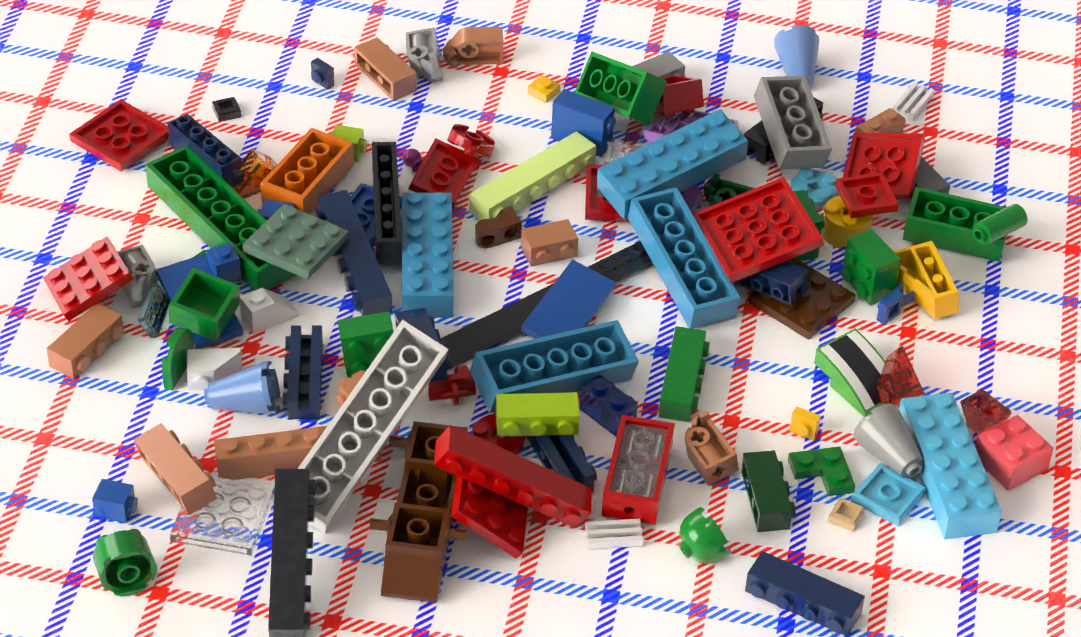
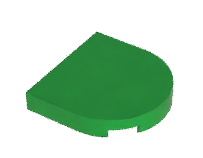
M176 328L167 340L166 345L170 346L167 358L162 357L164 389L173 391L187 369V349H194L193 333L187 328Z

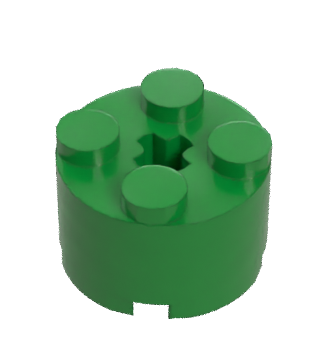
M138 529L117 531L109 535H102L97 539V546L93 552V562L101 585L106 591L108 589L117 596H131L143 591L146 588L145 584L150 579L154 580L157 574V565L147 539Z

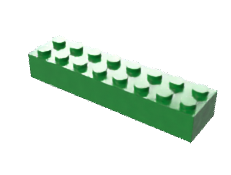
M186 145L145 164L147 186L210 248L227 243L232 245L240 258L241 278L254 291L260 288L268 290L296 276V274L243 252V243L267 220L190 147Z

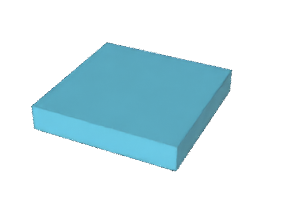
M879 463L852 494L851 502L863 506L873 514L899 526L926 494L927 488L907 477H902L894 470Z

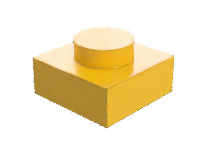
M541 75L528 86L527 94L546 103L560 92V84Z
M796 406L792 412L790 432L814 441L818 435L821 415Z

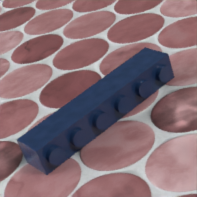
M347 190L318 196V207H315L316 217L349 231L348 240L332 256H337L339 273L345 275L344 282L347 292H352L353 294L352 303L354 309L359 310L361 316L387 311L392 312L391 291Z

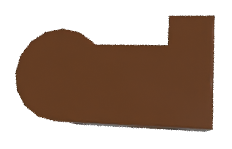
M511 206L502 209V215L492 219H482L475 224V243L481 248H491L521 238L522 221Z

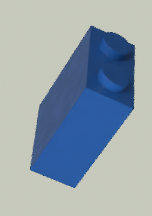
M563 89L552 104L551 139L559 142L577 131L596 145V156L602 157L607 150L612 149L615 142V137H613V129L616 124V119L614 118L615 108Z

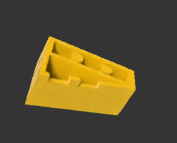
M933 241L894 251L901 259L897 286L904 285L903 291L906 294L913 291V300L934 319L959 313V291Z

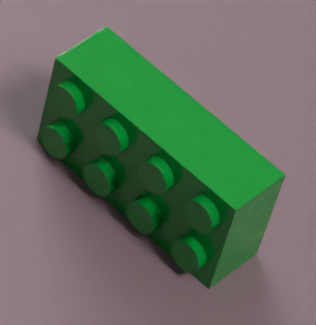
M591 51L574 93L614 107V112L649 125L659 100L664 93L667 81L641 69Z
M916 187L906 217L902 240L919 244L933 241L935 247L1000 262L1007 235L989 245H982L975 240L973 227L976 222L1006 207Z

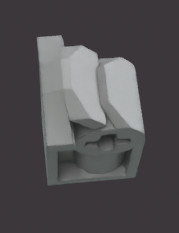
M435 27L405 32L407 57L410 67L416 71L418 77L424 76L428 81H443L439 42Z
M143 244L117 251L134 280L122 287L130 300L132 308L139 307L140 303L146 302L149 294L156 293L158 289L155 264Z

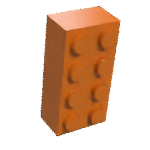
M311 127L260 183L262 206L265 200L294 203V208L311 214L315 207L318 206V196L329 194L354 165L353 143Z

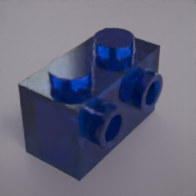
M598 375L581 387L580 410L615 437L617 436L621 415L637 417L638 403L603 376Z

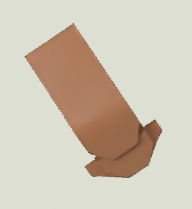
M503 26L464 27L460 29L443 48L445 61L452 68H457V65L503 64Z
M708 411L695 416L692 419L691 427H688L685 432L686 452L693 466L709 486L739 471L736 452L710 419Z

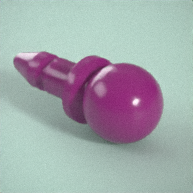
M414 148L407 149L402 157L404 164L411 167L413 172H417L424 159L421 153Z

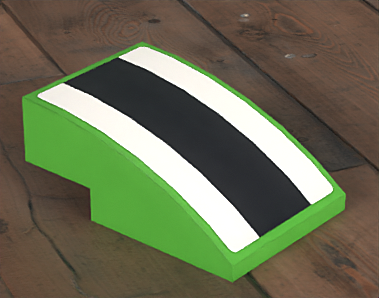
M856 328L816 349L814 364L831 378L830 387L863 417L872 413L871 410L883 404H890L904 396V391L891 368L875 347Z

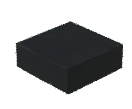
M235 97L212 101V109L218 122L242 117L241 109Z

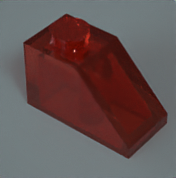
M903 346L897 348L886 357L877 385L881 401L884 404H893L896 408L900 407L901 398L918 397L925 394Z
M983 389L960 401L967 426L978 435L1006 421L1012 414L1009 408Z

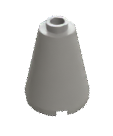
M883 404L871 410L873 415L867 420L863 417L854 429L853 437L858 445L902 477L918 475L922 470L924 460L900 410L893 404Z

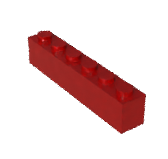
M452 425L436 440L434 466L574 528H577L591 514L592 488Z

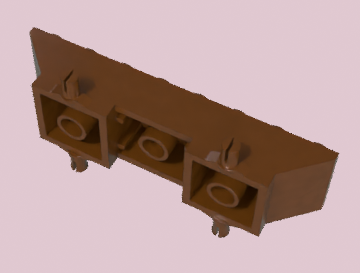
M413 421L412 430L407 438L390 436L389 447L405 449L406 456L397 502L394 504L393 513L389 516L388 520L371 518L369 526L370 530L386 531L387 535L381 596L437 603L450 539L466 541L467 529L453 528L454 518L451 517L457 475L434 466L436 440L450 425ZM455 426L463 431L468 432V427Z

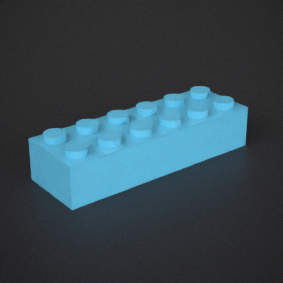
M953 393L901 398L899 410L924 460L922 470L918 475L922 485L927 488L926 495L944 540L997 533L1002 510Z

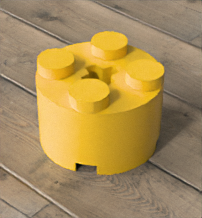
M840 196L833 197L827 201L824 207L823 218L825 227L822 229V236L831 246L842 249L843 246H846L847 238L871 230L873 215L850 218Z

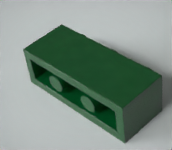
M775 450L743 453L741 474L757 532L789 530L791 518H795L796 511L794 502L789 500V483L783 480L784 467L782 461H778Z

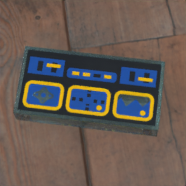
M159 283L150 286L138 318V322L150 338L159 336L170 304L166 293Z

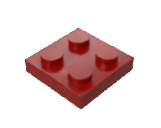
M883 172L836 179V190L850 218L898 212L899 203Z

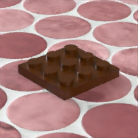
M795 259L791 263L808 269L809 290L803 295L797 293V301L789 305L755 291L749 296V304L809 340L854 303L856 294L800 260Z

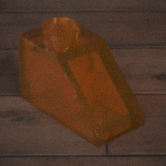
M251 148L242 160V166L237 168L244 174V182L232 188L243 199L260 193V183L276 167L277 163L270 156Z

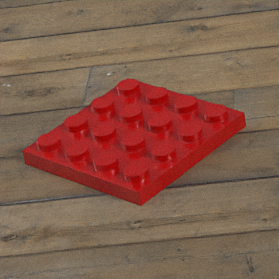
M784 177L693 213L730 284L824 246L823 237Z

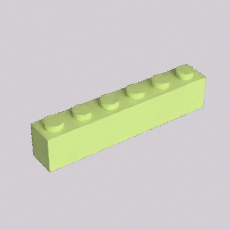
M577 131L470 193L469 213L482 220L502 215V209L510 206L514 212L520 210L523 206L533 200H537L540 196L586 170L587 164L594 165L596 145Z

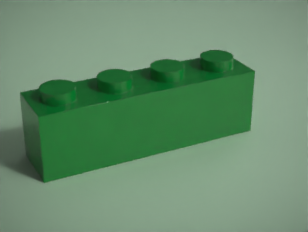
M675 327L660 397L658 418L690 422L692 412L697 413L699 397L695 396V394H701L703 378H699V375L705 374L706 360H703V357H708L710 342L705 341V330Z

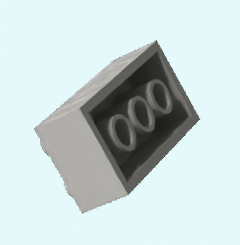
M806 76L761 77L753 96L779 170L824 168L832 148Z

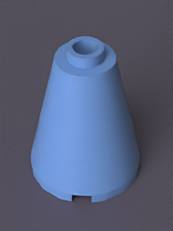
M793 25L790 30L785 31V28L780 30L774 38V48L786 75H805L809 87L814 82L820 43L819 35L816 34L814 28L807 25Z
M264 361L209 383L208 389L204 390L206 404L210 405L213 410L264 414L278 413L280 405L275 406V399L280 398V388L276 370L269 368L273 363L271 361Z

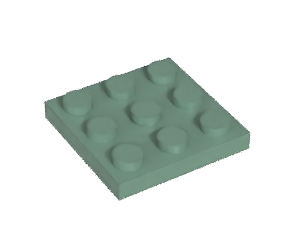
M284 204L243 243V252L308 280L348 240L349 231Z

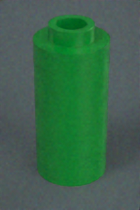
M1012 204L976 222L973 227V236L982 245H989L1026 226L1028 221L1027 214L1022 206Z

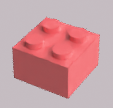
M1018 414L977 435L975 448L984 469L1007 491L1047 471L1054 449Z

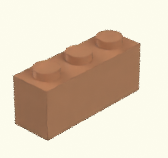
M378 37L354 46L355 65L390 99L395 101L417 91L418 76L416 71L409 67L400 56L396 55Z
M99 303L95 304L46 348L49 367L75 379L97 357L103 355L109 346L122 337L124 334L122 315Z

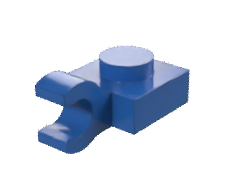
M898 285L894 292L884 296L879 301L876 320L885 325L901 313L903 306L912 303L914 292L911 291L909 294H903L904 285Z

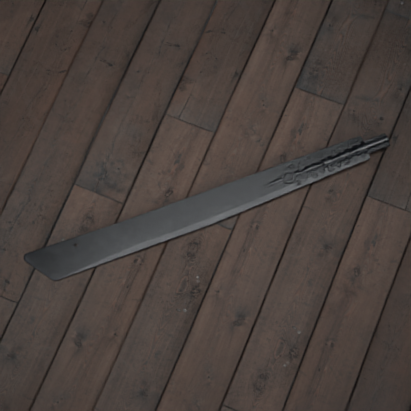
M641 241L588 266V268L618 282L651 264L652 261ZM553 284L440 338V341H444L445 347L448 349L447 353L450 355L451 369L474 358L476 352L492 349L523 334L521 332L522 324Z

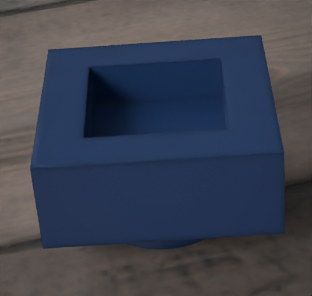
M318 57L311 61V80L327 90L334 86V67Z

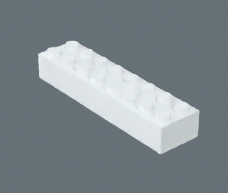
M404 320L398 325L298 467V469H309L310 479H315L316 481L315 496H310V505L315 506L314 522L309 523L324 533L446 358L448 351L446 347Z

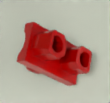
M466 365L457 366L454 369V374H447L448 380L428 383L429 401L451 399L453 406H459V398L476 395V383Z

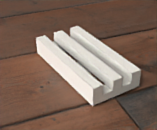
M913 82L896 101L892 109L903 117L914 120L934 96V89L930 88L927 91L926 86L921 85V87H917L918 83ZM922 95V99L916 104V106L910 111V113L907 112L911 107H913L917 99Z
M640 519L585 522L588 549L643 546L644 538Z

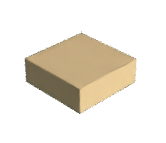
M839 498L829 514L828 522L853 532L864 514L865 507Z

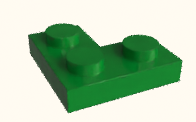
M841 446L791 452L788 454V463L795 480L821 476L828 496L855 492V483Z

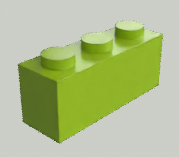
M577 392L496 394L497 436L579 434L580 415Z

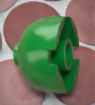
M698 507L682 521L679 530L682 542L678 546L687 559L692 556L697 562L703 564L715 563L729 555L731 548H724L723 545L728 543L723 532L711 516L705 518L701 514L705 509Z

